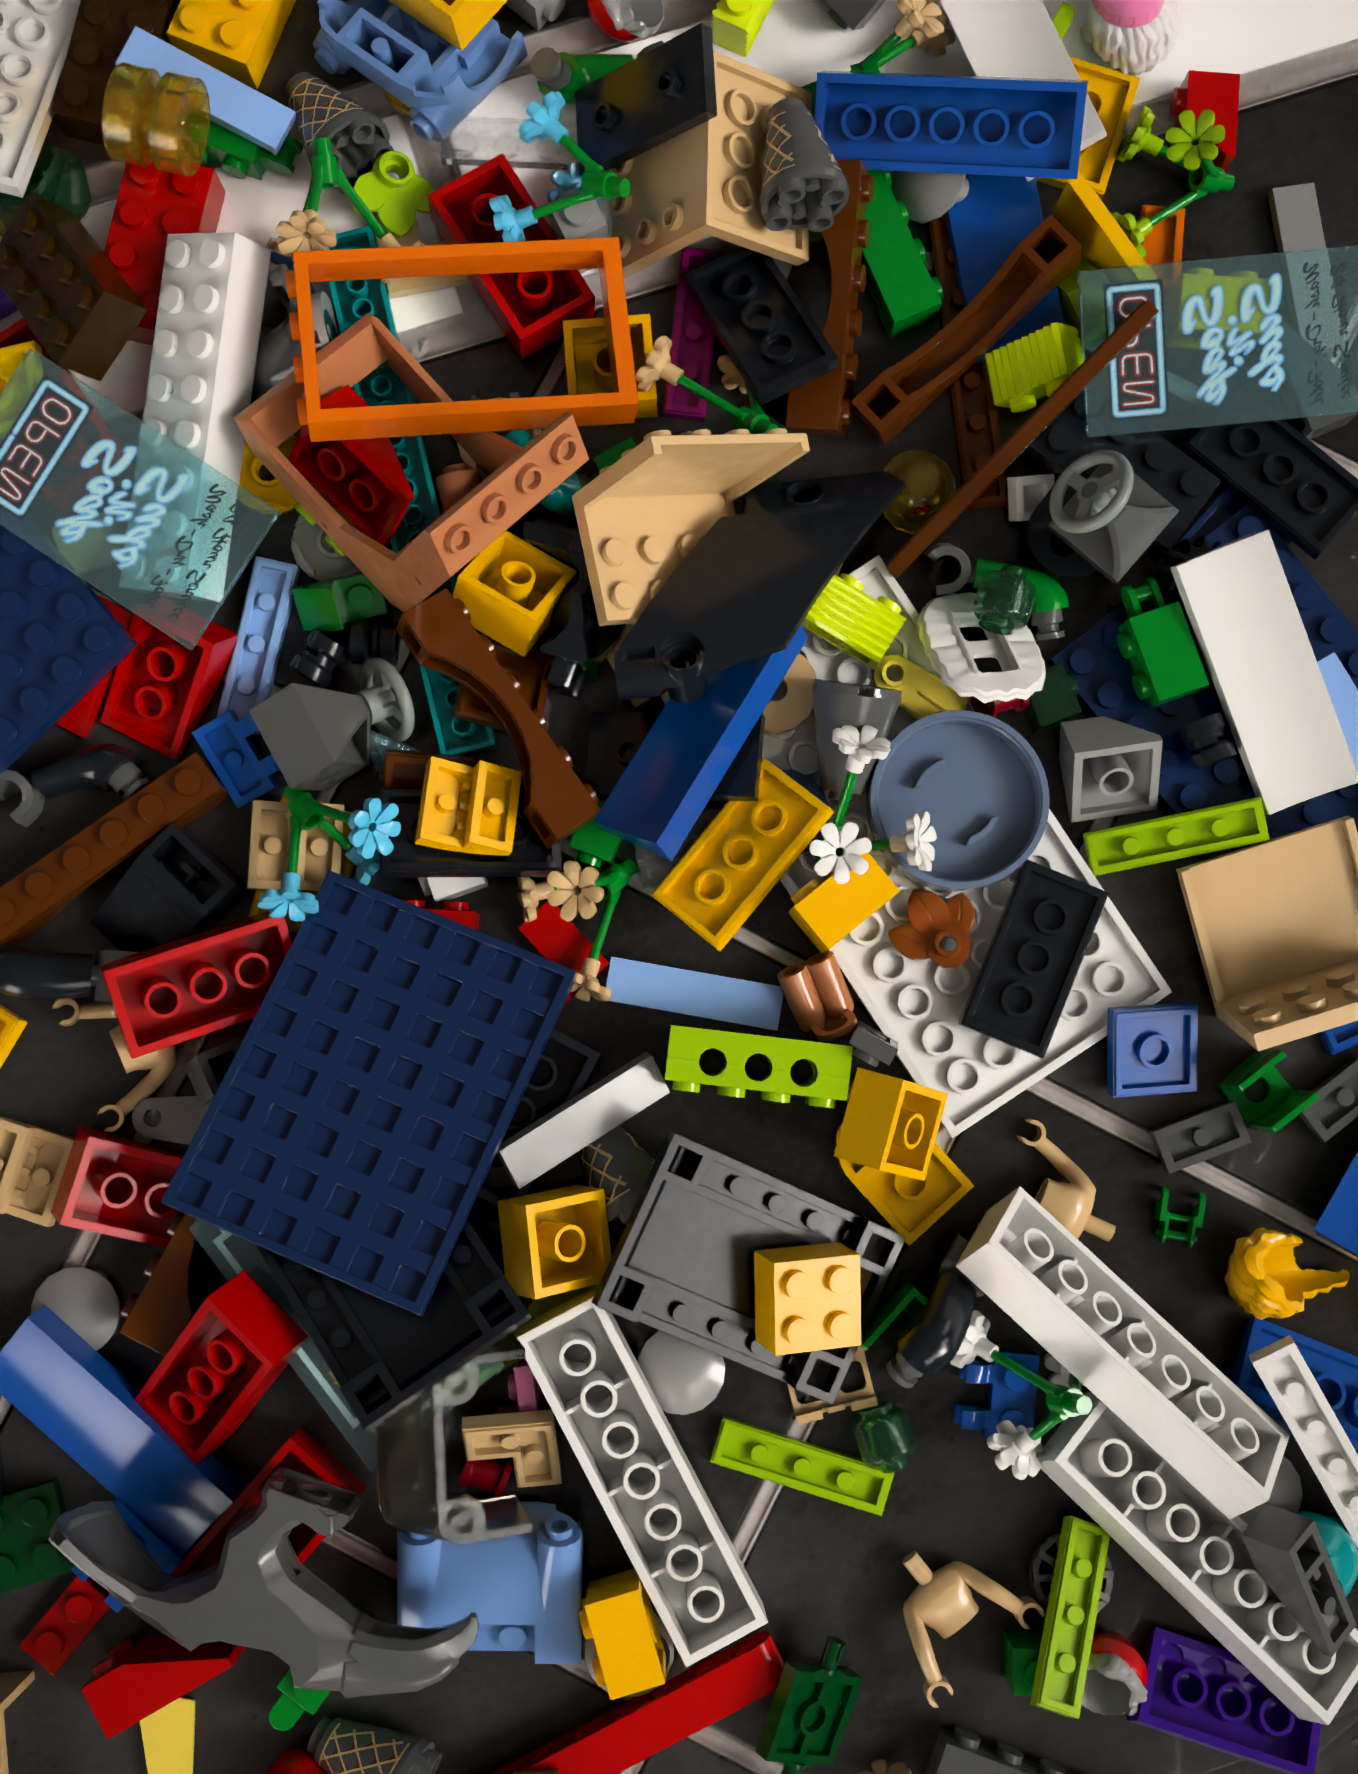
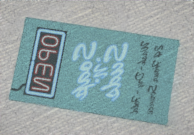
M1358 245L1078 272L1077 283L1079 285L1083 362L1143 300L1146 301L1148 299L1159 310L1157 316L1084 389L1086 409L1085 431L1087 432V438L1358 413Z
M29 348L0 395V525L189 650H193L198 645L199 639L274 522L277 521L281 512L37 351Z

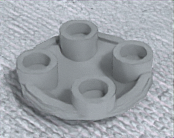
M894 171L892 178V192L896 201L901 199L907 209L909 219L919 224L927 223L944 215L955 203L965 199L970 187L966 174Z
M85 1267L64 1268L48 1276L37 1289L31 1305V1314L43 1305H46L96 1351L104 1347L110 1338L117 1334L120 1327L119 1297L112 1283L109 1282L108 1276L98 1269L91 1270Z
M658 1330L645 1342L638 1354V1364L662 1410L666 1413L687 1415L703 1410L717 1397L724 1383L725 1362L723 1356L661 1330Z

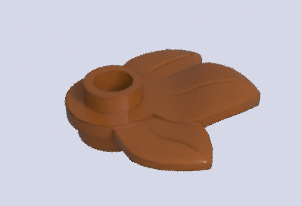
M924 889L912 890L907 904L910 922L897 926L888 932L891 943L902 955L911 960L930 959L935 965L942 968L960 966L967 960L971 951V941L968 934L975 923V910L971 901L964 893H959L945 903L940 896L932 891ZM950 938L957 943V946L952 951H944L940 948L941 941Z

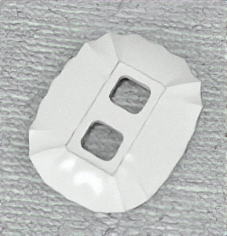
M970 592L961 594L951 593L934 598L921 609L916 622L920 628L919 640L924 644V655L930 658L932 670L940 674L943 686L953 687L960 697L974 696L983 703L994 700L1007 702L1015 698L1027 700L1035 691H1042L1046 678L1045 661L1042 658L1040 648L1036 644L1032 632L1028 629L1021 615L1009 614L1007 606L1001 611L993 610L989 605L990 598L988 596ZM980 627L984 630L988 640L967 641L964 639L959 628ZM995 658L998 660L1002 672L983 673L978 670L974 659Z

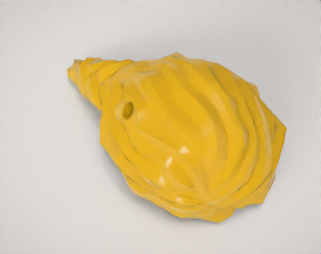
M1263 1227L1254 1230L1250 1236L1236 1240L1234 1252L1228 1261L1227 1274L1224 1281L1227 1284L1229 1295L1237 1303L1238 1307L1245 1309V1313L1252 1314L1260 1320L1268 1317L1283 1319L1304 1311V1298L1313 1299L1318 1293H1329L1333 1287H1345L1350 1273L1344 1269L1340 1272H1331L1323 1269H1300L1295 1262L1293 1248L1303 1243L1302 1239L1292 1233L1287 1235L1283 1232L1267 1230Z

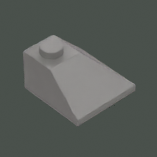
M1105 716L1060 722L1059 760L1071 823L1157 810L1163 742L1161 736Z

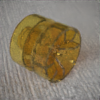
M125 62L118 64L109 78L102 110L103 140L109 157L117 162L140 167H147L153 162L154 166L160 171L187 177L193 176L203 161L210 129V101L204 81L200 78L173 72H167L161 77L154 68Z

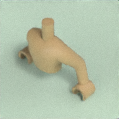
M68 998L59 999L53 1005V1009L63 1005H70L75 1010L72 1018L59 1023L62 1026H72L78 1019L116 1018L111 1002L77 1004L74 1000ZM119 1026L109 1030L126 1074L136 1070H151L115 1105H106L98 1111L97 1115L110 1110L117 1112L119 1115V1122L113 1127L106 1128L105 1132L111 1133L119 1130L124 1123V1117L134 1110L139 1102L149 1098L171 1075L177 1066L175 1045L132 1059L126 1049Z
M1030 1118L1025 1119L1026 1122L1035 1125L1037 1135L1032 1140H1027L1017 1135L1019 1141L1023 1144L1034 1146L1070 1182H1057L1046 1178L1035 1200L1077 1239L1085 1231L1109 1242L1115 1233L1116 1226L1091 1215L1096 1194L1095 1185L1064 1152L1046 1138V1129L1041 1122Z
M916 1551L909 1553L902 1561L903 1565L919 1584L904 1602L903 1612L915 1654L926 1678L923 1682V1692L929 1704L934 1708L939 1706L931 1695L933 1689L937 1686H943L947 1688L951 1695H953V1689L947 1678L940 1673L924 1623L937 1631L943 1639L959 1631L979 1610V1606L974 1601L969 1586L984 1597L1013 1613L1024 1629H1030L1023 1619V1613L1026 1609L1036 1608L1039 1614L1044 1617L1043 1608L1033 1597L1022 1596L1018 1598L982 1572L963 1562L954 1560L932 1572Z

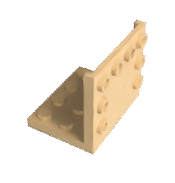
M713 50L717 116L612 168V171L618 177L627 178L630 181L628 196H615L610 206L612 213V237H619L624 278L708 235L795 266L809 261V228L785 229L782 231L769 230L761 213L760 196L770 109L780 100L796 98L804 103V106L809 109L812 115V92Z
M785 428L768 430L762 434H750L748 429H736L723 435H711V431L708 429L695 430L685 435H672L669 430H658L646 434L643 437L644 441L635 448L621 453V459L613 465L599 470V475L572 495L599 626L636 623L665 581L707 531L721 517L736 515L733 504L734 500L810 451L807 434L787 433Z
M1344 816L1176 869L1216 1016L1254 1049L1261 1051L1358 1021V833L1354 818Z

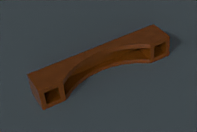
M836 160L848 182L850 194L848 203L834 216L832 227L821 231L827 245L832 277L831 301L822 334L837 355L839 368L788 393L785 428L792 433H806L807 436L845 437L846 425H852L854 408L851 403L853 398H849L850 381H856L858 374V356L853 354L854 337H859L862 330V311L857 309L858 292H864L866 286V267L861 265L862 248H868L870 242V222L865 220L866 203H872L874 198V177L869 175L862 160Z
M1050 214L1016 246L991 280L952 321L916 351L884 370L851 401L856 416L886 446L1081 264V244Z
M445 588L402 613L396 630L422 667L440 672L466 686L483 700L501 721L514 744L521 765L524 786L523 814L547 849H550L590 823L601 810L598 807L597 795L588 783L581 782L572 769L573 763L568 752L561 745L556 746L546 732L547 724L538 710L535 708L530 709L521 696L522 689L515 676L509 671L505 672L496 660L495 648L485 635L480 636L470 622L471 616L466 605L459 598L454 599L448 589Z
M197 752L193 753L1 886L0 944L16 946L44 927L92 883L121 862L147 847L171 822L183 827L196 821L228 799L230 795L208 759Z
M181 1212L176 1215L166 1233V1236L172 1238L163 1255L157 1252L153 1256L143 1274V1277L149 1279L140 1295L134 1293L130 1297L120 1315V1318L126 1320L120 1330L121 1334L166 1356L199 1309L196 1296V1264L202 1238L209 1224Z

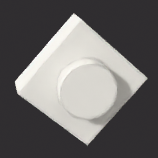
M1054 474L1007 477L1009 521L1029 520L1033 511L1054 485Z

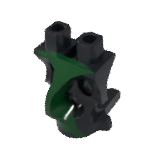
M526 521L523 527L525 540L553 558L564 562L567 566L576 570L580 576L578 582L558 600L551 616V638L544 641L540 646V651L550 661L544 681L553 685L555 692L580 700L587 679L597 682L600 678L599 665L621 640L627 624L599 626L580 533L576 532V535Z

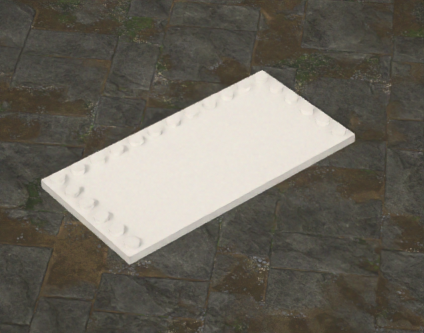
M879 555L850 573V576L863 584L862 592L875 600L879 596L892 600L901 608L900 615L907 618L883 658L889 655H898L940 677L938 672L932 670L930 658L924 655V644L919 640L920 628L916 624L919 614L891 572L886 568ZM803 628L808 639L799 654L803 655L812 666L816 679L876 686L873 669L846 652L841 651L838 647L826 642L815 633ZM890 667L886 670L889 680L897 682L902 679V673L898 668ZM783 682L780 683L770 701H779L785 697L786 687ZM668 691L661 695V700L666 705L670 699ZM969 697L966 711L974 712L971 698ZM898 707L886 739L891 742L902 730L916 722V720L901 707ZM813 708L807 720L792 731L780 734L764 732L762 759L766 758L780 770H795L807 775L820 786ZM823 789L829 807L834 812L829 819V823H832L839 801L829 799V791ZM866 789L864 795L855 794V801L849 802L843 825L847 822H853L859 827L856 839L865 837L870 841H875L868 822ZM1049 809L1048 820L1042 838L1028 860L1104 891ZM881 850L870 851L869 854L900 892L832 948L827 950L833 951L842 975L879 1031L898 1042L896 1057L912 1081L916 1084L948 1093L940 1123L950 1138H954L1106 1037L1108 1008L1154 1005L1172 993L1110 898L1107 897L1044 1058L1036 1057L959 1025V1020L1020 867L1008 876L985 887L967 891H944L926 887L906 877L886 859ZM810 851L800 855L780 878V881L791 897L814 878L821 885L830 877L828 874L822 877L816 873L814 866L817 861ZM924 889L932 891L940 896L945 903L959 893H964L971 901L975 910V923L968 934L971 941V951L967 960L960 966L942 968L935 965L930 959L911 960L902 955L891 943L888 932L897 926L910 922L907 904L912 890ZM950 938L944 939L940 943V948L944 951H952L957 946V943Z

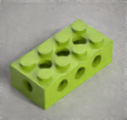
M671 1025L665 1080L673 1081V1090L700 1093V1085L705 1084L717 1086L716 1093L722 1096L745 1098V1091L748 1089L761 1091V1099L766 1101L790 1103L791 1095L805 1096V1104L809 1106L835 1108L836 1100L847 1101L853 1046ZM715 1048L723 1056V1066L715 1074H706L700 1068V1056L707 1049ZM754 1054L762 1055L767 1062L766 1073L758 1079H750L745 1072V1063ZM804 1059L810 1066V1077L802 1084H795L790 1075L791 1067L796 1061Z

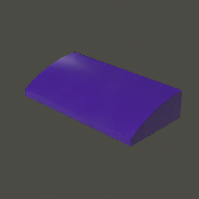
M1152 1627L1142 1654V1659L1148 1670L1146 1685L1148 1691L1147 1701L1139 1703L1137 1705L1138 1712L1133 1715H1127L1126 1721L1286 1774H1315L1322 1724L1299 1719L1231 1652L1158 1627Z

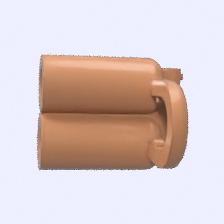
M833 951L814 954L804 964L791 965L777 974V979L796 1024L801 1031L806 1032L809 1041L814 1039L834 1041L850 1034L856 1028L858 1022L853 1013L854 1001Z

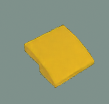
M431 756L425 768L415 844L461 853L509 856L513 850L522 771L481 760L475 767Z

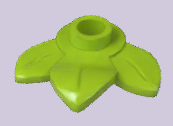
M388 151L381 154L375 160L372 171L361 175L354 185V190L371 212H377L378 220L384 229L396 237H403L411 230L416 218V212L430 214L428 195L434 192L435 189L428 180L415 173L411 160L402 152ZM387 172L396 173L400 179L391 178L387 175ZM353 205V208H354L355 212L359 213L358 210H357V209L355 208V206Z

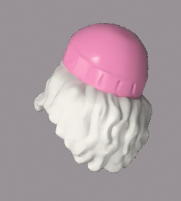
M1090 0V18L1081 27L1080 33L1082 37H1085V41L1093 44V50L1097 52V55L1101 57L1103 62H1110L1111 69L1119 68L1123 74H1131L1133 76L1143 72H1151L1158 63H1163L1167 60L1169 52L1174 48V39L1178 34V27L1181 22L1177 14V0Z

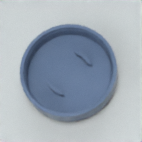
M966 710L944 711L926 716L902 730L891 741V751L887 758L884 760L878 759L868 784L866 798L868 822L874 839L886 840L890 839L891 835L906 834L907 816L925 811L930 814L928 826L932 825L936 831L937 839L929 842L935 850L934 860L931 861V871H921L918 866L909 865L907 852L893 853L891 849L881 850L886 859L898 871L921 885L944 891H967L985 887L1001 880L1019 868L1030 857L1042 838L1050 806L1049 787L1044 768L1027 740L1011 726L997 718Z

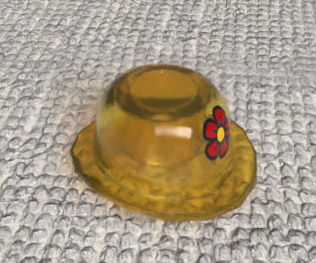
M924 450L904 451L893 457L883 469V471H887L906 482V488L883 512L884 516L897 530L910 535H915L956 493L955 479L949 466L937 455Z

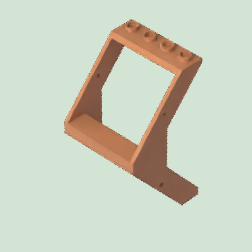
M369 313L316 353L320 400L346 385L352 388L385 362L422 403L453 402L377 317ZM294 371L234 417L252 453L382 595L403 612L417 606L589 460L573 414L567 411L524 447L494 432L451 434L488 477L396 554L347 524L277 448L303 427L299 426L296 398L305 397L304 383L295 382Z

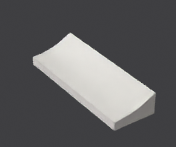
M940 0L976 76L1081 80L1042 0ZM1088 93L1080 151L1107 136ZM1025 177V178H1026L1027 182H1029V181H1031L1032 179H1034L1035 177Z
M1269 530L1248 534L1170 567L1256 797H1261L1264 814L1271 815L1308 799L1358 783L1357 769Z

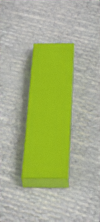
M1261 797L1082 833L1089 868L1094 876L1270 840Z
M722 1416L710 1456L711 1463L879 1516L883 1514L895 1473L892 1468L726 1416Z
M1064 1516L1030 1705L1069 1718L1079 1719L1110 1535L1099 1525L1074 1516Z

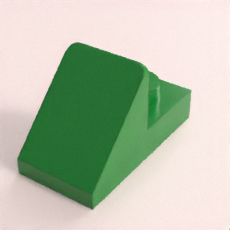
M361 571L292 587L291 589L303 631H312L313 629L317 631L344 630L345 623L388 613L385 597Z

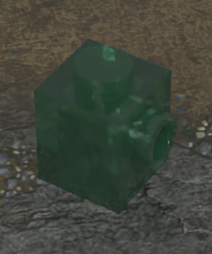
M1045 661L1046 678L1042 691H1035L1029 697L1030 701L1027 708L1023 710L1033 734L1058 725L1060 722L1073 719L1082 712L1077 700V696L1080 694L1078 683L1070 671L1066 673L1063 663L1049 667Z

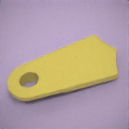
M889 655L882 658L874 670L873 677L876 686L902 691L899 707L916 721L939 712L966 710L969 697H960L953 687L943 686L941 677L901 656ZM890 667L898 668L902 673V679L897 682L889 680L886 670Z
M180 1697L140 1720L148 1774H193L195 1699Z

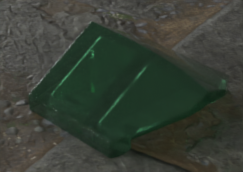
M44 142L23 198L0 192V213L13 217L15 211L23 205L31 192L73 212L81 221L87 214L92 201L82 156Z

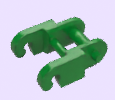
M1160 1186L1159 1194H1161V1198L1156 1200L1154 1219L1159 1220V1227L1155 1229L1154 1235H1157L1159 1244H1164L1166 1239L1183 1241L1185 1248L1191 1249L1193 1243L1198 1240V1236L1195 1235L1196 1227L1202 1228L1206 1195L1202 1192L1196 1193L1195 1199L1198 1201V1205L1193 1206L1192 1214L1188 1216L1173 1214L1167 1211L1169 1189L1167 1186ZM1169 1220L1186 1222L1185 1232L1169 1230Z

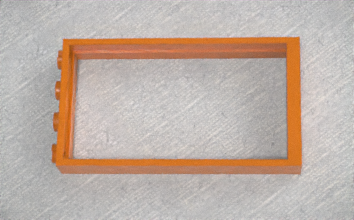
M619 237L293 252L294 270H286L288 298H297L298 312H289L292 341L300 340L302 353L293 355L295 382L304 383L305 397L296 398L299 426L308 425L311 442L547 428L566 411L573 414L577 426L628 424L635 422L639 403ZM599 268L613 393L321 409L310 282Z

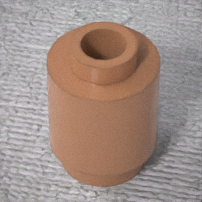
M459 463L446 466L442 469L443 475L435 479L443 514L480 484L478 471L468 469V464Z

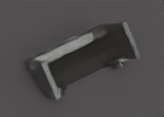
M513 1332L375 1427L378 1503L385 1522L391 1527L454 1544H466L533 1532V1524L516 1495L478 1501L475 1497L468 1494L447 1496L443 1407L463 1404L474 1396L480 1381L479 1364L526 1358L525 1348Z

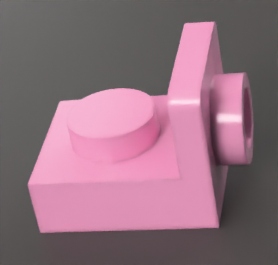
M522 1359L515 1364L514 1373L508 1374L509 1397L511 1402L518 1401V1406L498 1408L495 1414L542 1410L539 1384L526 1359Z

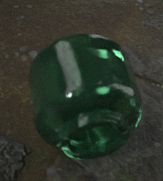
M1005 565L1002 566L1001 570L990 571L983 576L972 606L974 615L979 619L978 624L980 627L999 635H1011L1014 630L1025 627L1031 615L1037 590L1034 584L1026 578L1027 573L1024 570L1015 566Z
M890 1400L878 1402L877 1406L859 1410L857 1412L859 1418L853 1423L852 1432L864 1464L870 1467H881L883 1473H891L908 1465L907 1457L917 1448V1440L904 1408L892 1406Z

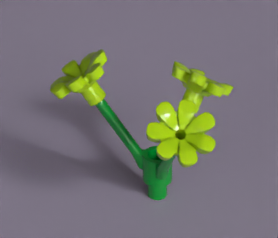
M1145 105L1141 109L1139 118L1131 130L1132 135L1126 134L1121 142V148L1115 160L1124 162L1126 159L1131 160L1135 153L1142 149L1155 157L1157 154H1160L1189 172L1188 184L1191 188L1190 192L1151 217H1142L1136 221L1131 213L1120 215L1118 212L1111 213L1142 258L1146 256V250L1141 243L1144 241V236L1152 232L1153 226L1194 200L1206 196L1207 193L1215 194L1220 190L1230 191L1234 186V175L1225 173L1222 167L1215 166L1212 161L1218 155V147L1215 144L1225 139L1224 126L1220 124L1213 126L1215 113L1212 110L1206 109L1202 111L1198 119L1195 118L1192 110L1183 111L1179 115V122L1182 127H1171L1166 132L1165 139L1173 145L1169 148L1163 145V139L1151 133V124L1154 121L1155 115Z

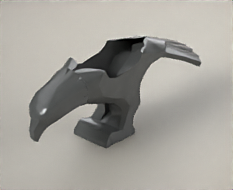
M280 1467L273 1473L272 1478H268L262 1491L263 1501L256 1509L242 1517L230 1529L225 1539L220 1561L207 1568L186 1575L178 1576L161 1571L132 1534L112 1500L92 1501L83 1507H77L69 1512L66 1511L58 1517L49 1532L48 1541L76 1567L107 1589L109 1594L125 1607L189 1651H192L202 1643L222 1641L233 1645L272 1652L290 1666L294 1687L298 1689L341 1692L345 1699L417 1692L443 1680L459 1664L460 1657L475 1643L478 1633L479 1620L477 1613L474 1612L448 1626L433 1628L409 1627L376 1620L366 1614H361L338 1592L301 1564L288 1538L292 1528L303 1523L311 1527L318 1534L331 1537L355 1516L364 1494L287 1467Z

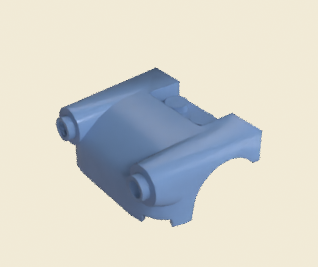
M388 0L317 1L321 28L313 41V46L316 50L314 58L318 64L330 74L337 72L344 75L352 67L411 108L410 115L412 120L410 125L416 134L425 141L433 139L441 142L528 56L523 34L517 30L512 38L509 39L500 32L498 22L493 18L461 51Z
M442 1501L431 1503L430 1509L409 1518L397 1530V1625L419 1628L444 1627L462 1620L471 1612H474L478 1616L479 1628L475 1643L467 1651H535V1664H581L582 1628L579 1611H581L584 1547V1532L581 1521L576 1523L570 1516L557 1511L556 1504L544 1502Z

